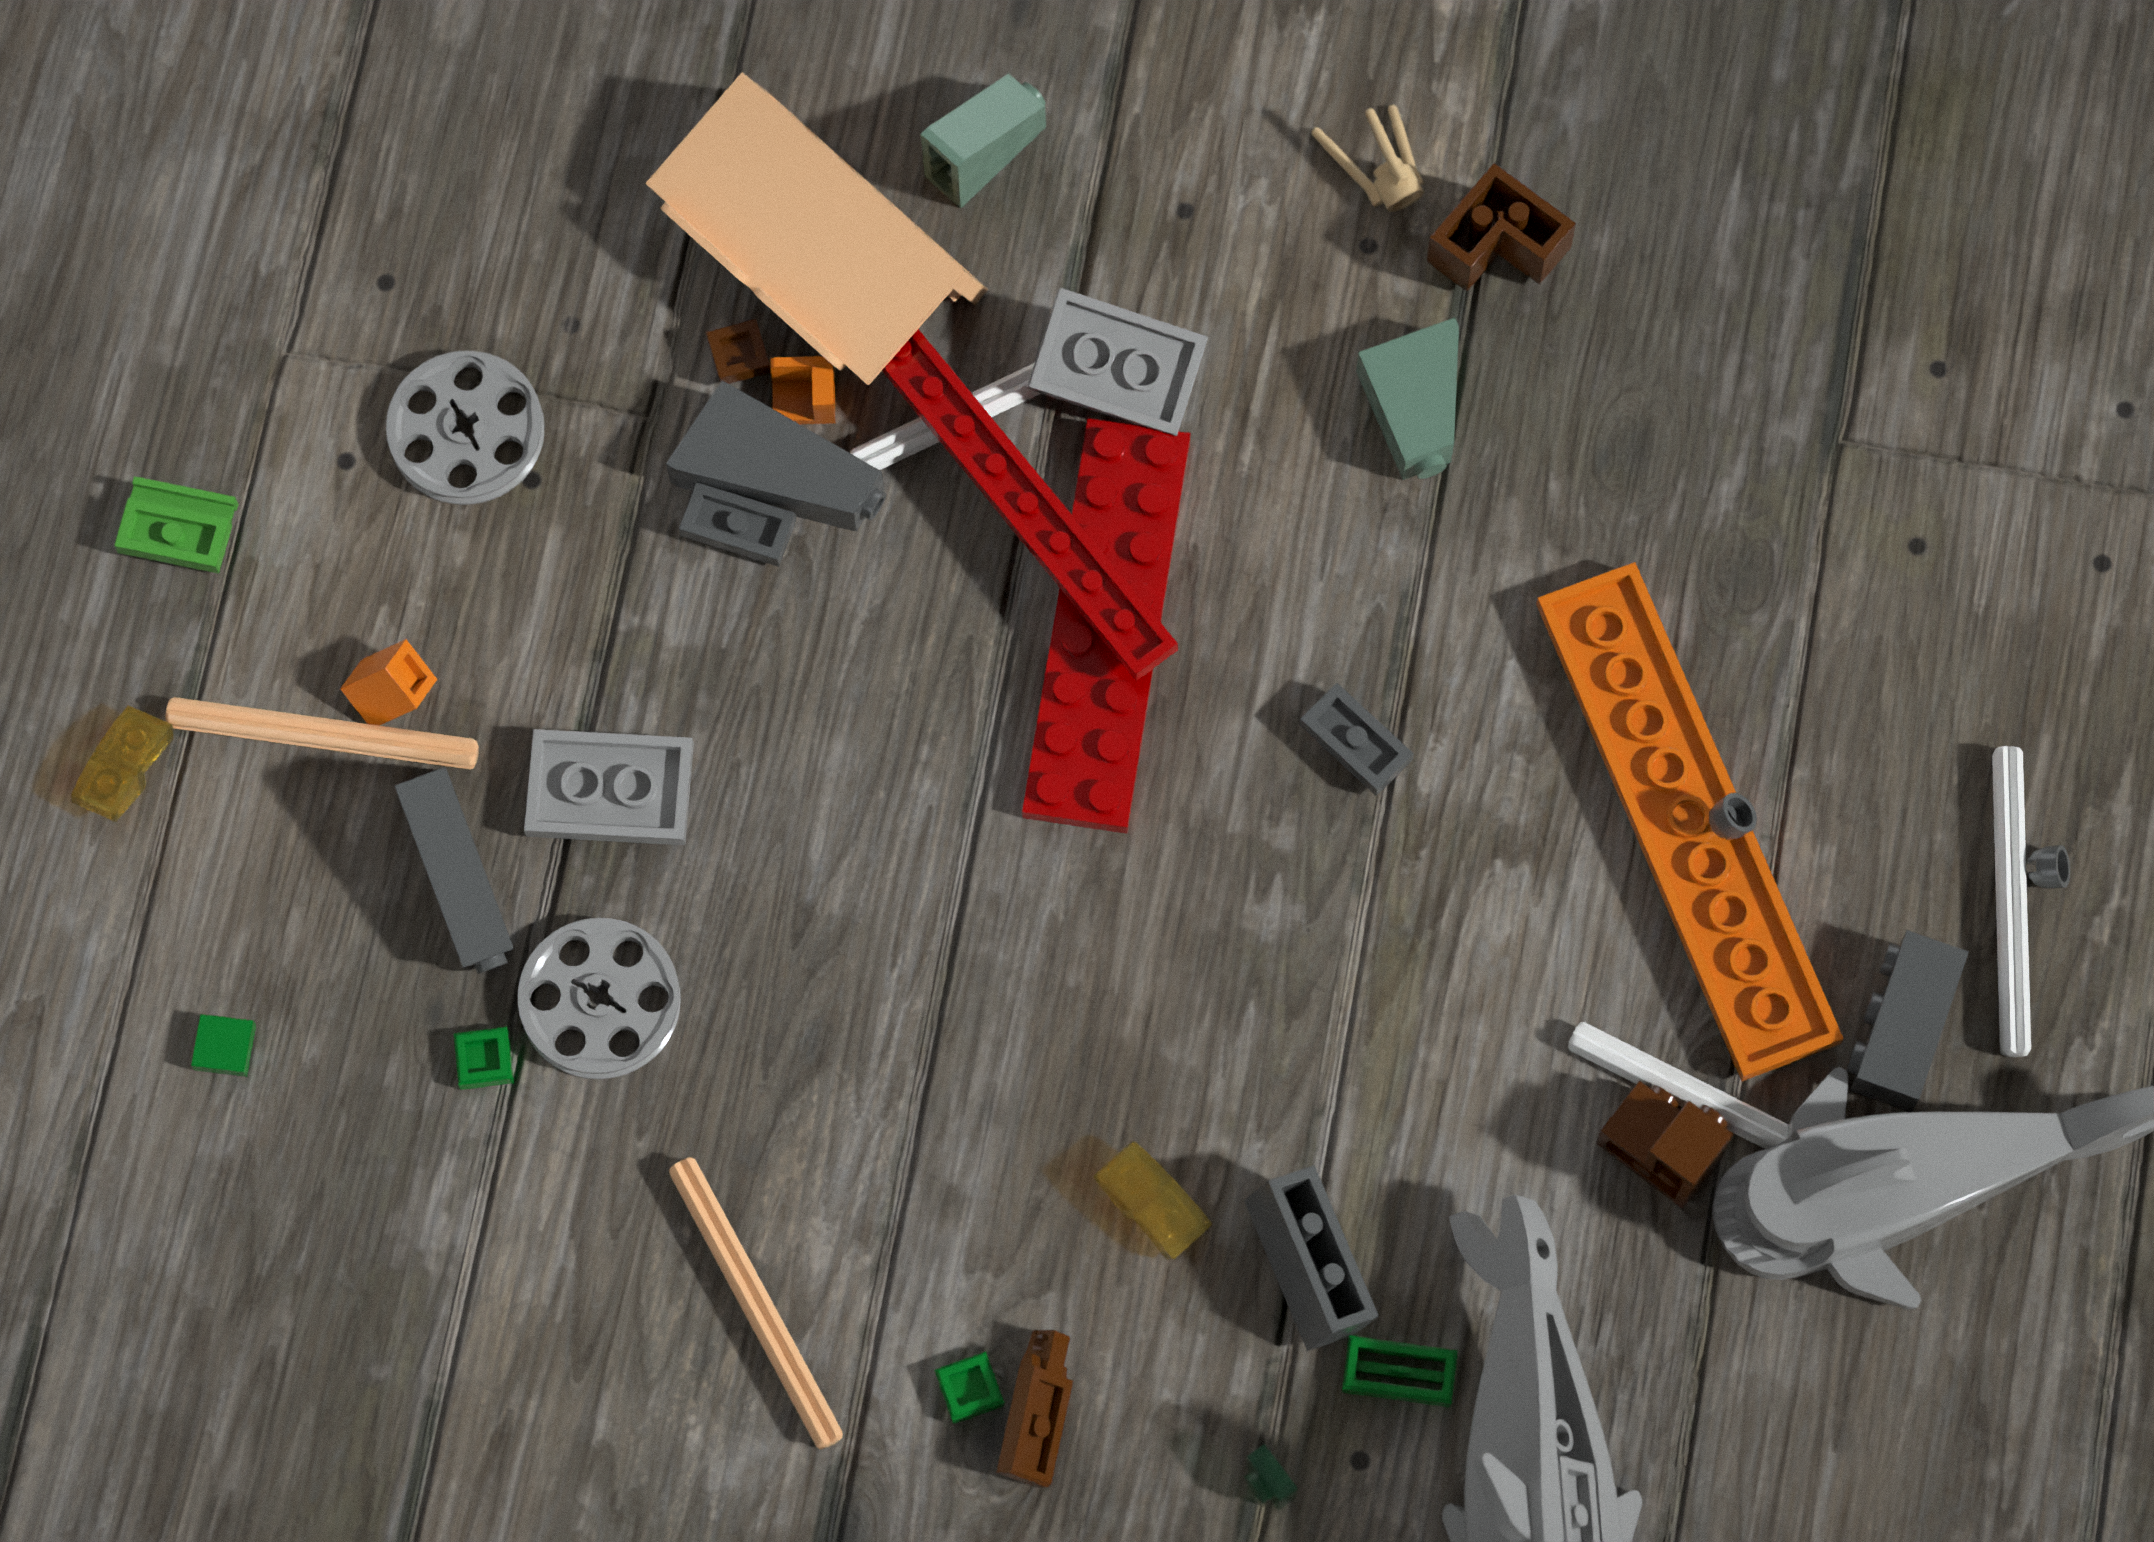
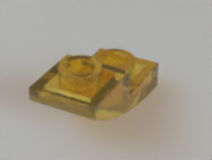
M128 705L106 732L87 762L72 791L71 802L117 822L146 788L144 773L174 739L172 724Z
M1131 1141L1092 1176L1124 1217L1133 1218L1166 1260H1174L1212 1225L1211 1221L1180 1185L1135 1141Z

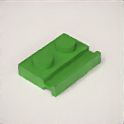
M134 476L131 497L127 500L114 545L117 552L219 574L232 529L231 522L234 511H237L238 508L236 497Z

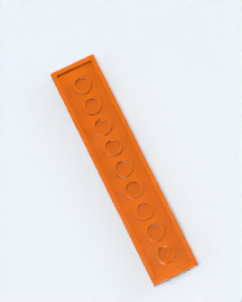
M1636 562L1538 597L1536 602L1537 608L1741 1081L1840 1045L1844 1039L1753 830L1741 838L1733 840L1720 838L1711 830L1709 812L1717 801L1730 793H1736Z

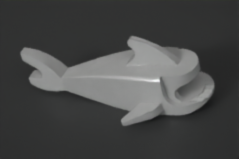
M1838 1067L1830 1072L1794 1113L1788 1126L1787 1140L1771 1148L1743 1157L1722 1176L1715 1189L1712 1214L1715 1230L1728 1254L1739 1266L1751 1274L1764 1279L1785 1280L1827 1269L1837 1283L1849 1292L1906 1310H1914L1921 1302L1920 1295L1884 1252L1885 1250L1909 1241L2064 1160L2086 1158L2112 1151L2153 1132L2154 1086L2112 1095L2077 1106L2063 1113L1907 1112L1845 1119L1849 1076L1846 1070Z
M1516 1194L1503 1198L1501 1227L1498 1239L1479 1215L1463 1211L1448 1216L1456 1245L1465 1261L1485 1282L1501 1291L1472 1419L1466 1458L1464 1507L1450 1503L1442 1511V1520L1450 1541L1632 1542L1642 1507V1497L1637 1490L1627 1491L1617 1496L1603 1430L1556 1291L1558 1265L1555 1242L1545 1215L1535 1200Z

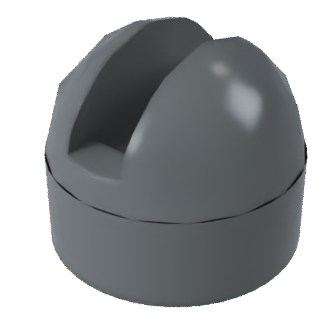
M1738 793L1726 795L1717 801L1709 812V824L1712 832L1725 840L1741 838L1752 831L1757 823L1754 807L1747 798Z
M2054 845L2035 850L2027 861V864L2036 865V872L2028 873L2031 881L2040 888L2055 889L2067 887L2070 881V862L2065 847L2063 845Z

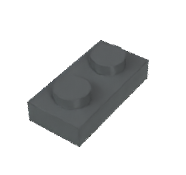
M696 482L680 524L679 532L682 537L779 567L796 523V514Z
M1338 683L1300 718V726L1375 796L1413 760L1414 753Z

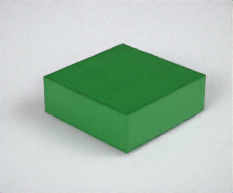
M200 1014L191 1063L193 1070L247 1077L256 1030L255 1022L253 1020Z
M507 1027L453 1034L460 1090L514 1083L510 1036Z
M986 1351L934 1370L953 1424L1005 1406Z

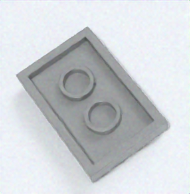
M1059 288L1027 389L1135 425L1149 427L1177 436L1208 337Z
M533 729L524 825L526 837L685 845L694 749L693 739L689 737Z

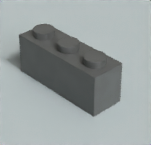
M1906 930L1899 946L1889 943L1879 971L1880 974L1889 977L1883 994L1872 993L1863 1018L1864 1023L1872 1025L1866 1044L1856 1041L1846 1068L1847 1072L1855 1074L1850 1089L1851 1092L1908 1112L1913 1111L1920 1099L1969 951Z
M1315 1165L1268 1180L1244 1200L1307 1351L1347 1338L1349 1335L1353 1336L1379 1317Z

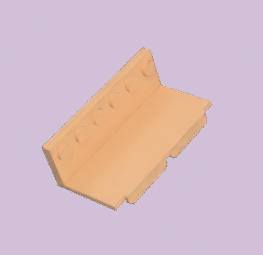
M743 72L645 183L665 201L660 207L665 214L738 280L751 289L763 303L827 361L840 371L847 366L867 385H870L947 296L956 302L962 295L975 305L988 291L980 281L770 93Z

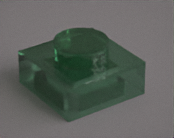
M1265 1444L1246 1457V1468L1249 1473L1244 1476V1479L1262 1504L1270 1499L1279 1511L1296 1498L1298 1488Z

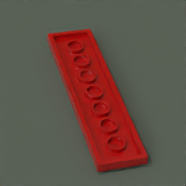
M1088 418L1072 515L1161 622L1191 433L1179 431L1178 435L1175 436L1145 426ZM1060 588L1022 808V818L1127 834L1154 669L1136 681Z

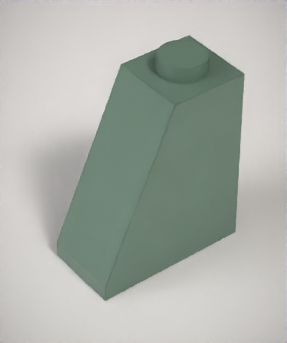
M1008 73L927 127L921 133L924 177L961 209L1046 128V103L1043 96L1031 84L1024 82L1021 85Z
M1455 317L1358 352L1356 373L1402 480L1416 475L1419 479L1435 476L1447 467L1446 464L1451 463L1455 433L1459 325Z

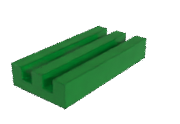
M1349 1335L1341 1393L1451 1407L1458 1350ZM1358 1351L1445 1363L1444 1372L1357 1360ZM1355 1373L1442 1384V1391L1355 1379Z

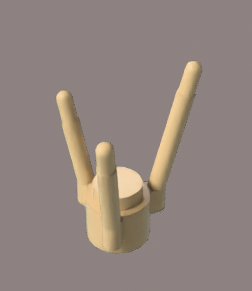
M1390 105L1388 113L1401 158H1397L1375 110L1368 108L1365 111L1372 132L1386 160L1385 163L1375 169L1374 175L1376 180L1374 184L1320 128H1314L1312 135L1367 193L1374 207L1384 203L1389 212L1398 211L1411 205L1424 194L1422 188L1424 181L1415 166L1397 106Z

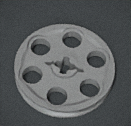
M455 351L429 359L415 368L402 381L389 405L386 419V434L390 451L398 469L415 489L441 502L472 505L498 498L511 491L526 478L537 462L542 449L544 418L533 386L514 365L489 353ZM468 367L476 368L483 374L482 382L478 387L466 391L455 386V376L460 370ZM419 391H428L436 396L434 408L425 414H416L408 409L410 397ZM511 392L519 393L526 398L524 409L519 414L513 416L504 415L497 409L500 398ZM453 404L458 408L462 418H466L470 424L474 423L472 425L474 430L473 436L479 448L478 451L474 449L469 437H465L461 431L456 432L458 430V419L451 407ZM418 439L430 442L433 445V453L429 459L421 463H413L406 459L405 449L411 442ZM506 441H514L523 447L521 458L513 464L505 465L499 463L494 458L496 448ZM458 465H469L477 471L475 481L467 488H455L448 482L449 473Z
M612 918L579 920L551 933L535 948L528 958L521 973L518 986L519 1015L526 1035L535 1050L557 1069L586 1079L620 1077L638 1070L649 1063L668 1043L675 1030L680 1013L681 996L679 982L674 965L665 949L643 929L631 923ZM569 941H582L590 948L587 960L581 965L568 966L560 960V950ZM625 941L636 942L643 949L642 959L632 967L620 966L613 959L615 948ZM540 985H553L561 993L560 1001L556 1007L546 1011L533 1007L530 1002L532 992ZM657 986L667 992L668 1002L660 1011L647 1012L638 1005L639 994L647 987ZM603 987L608 988L609 999L614 1003L615 1007L599 1004L595 1010L591 1009L589 996L584 990L599 993ZM615 1008H617V1009H619V1010H622V1011H624V1012H626V1013H621L620 1011L616 1010ZM566 1030L579 1031L586 1038L583 1050L574 1056L562 1055L555 1048L557 1037ZM623 1030L635 1033L640 1039L636 1052L627 1057H619L609 1049V1041L612 1036Z

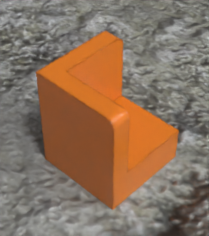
M823 356L773 357L770 359L772 402L775 411L798 424L836 423L834 366Z
M405 639L362 659L340 690L367 724L380 726L417 709L437 681V678L408 640Z

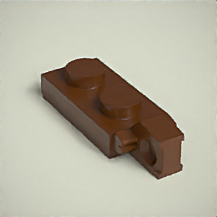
M1056 1330L1032 1331L1026 1353L1020 1362L1021 1365L1018 1370L996 1473L1033 1487L1049 1488V1485H1051L1073 1386V1380L1067 1378V1367L1064 1366L1070 1336Z

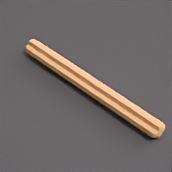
M177 697L169 700L165 714L167 725L175 729L469 770L475 767L479 753L477 741L472 738Z
M689 1157L677 1162L669 1169L676 1188L814 1444L818 1449L830 1447L843 1437L837 1420L696 1160Z

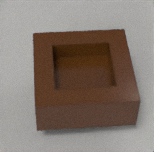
M756 319L706 332L720 383L723 380L731 384L771 373L769 360Z

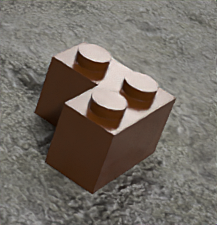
M1493 163L1430 236L1426 262L1465 291H1468L1496 257L1500 255L1540 285L1571 249L1576 223Z
M1639 1081L1602 1127L1596 1144L1683 1209L1721 1161L1733 1133L1726 1129L1728 1123L1724 1117L1711 1107L1703 1104L1698 1108L1688 1101L1682 1110L1679 1111L1677 1109L1679 1104L1670 1093L1657 1085H1652L1649 1088Z

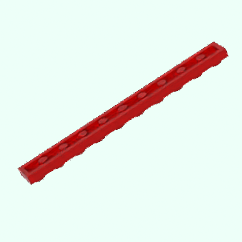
M918 329L885 366L882 372L1136 681L1178 651L1177 641Z

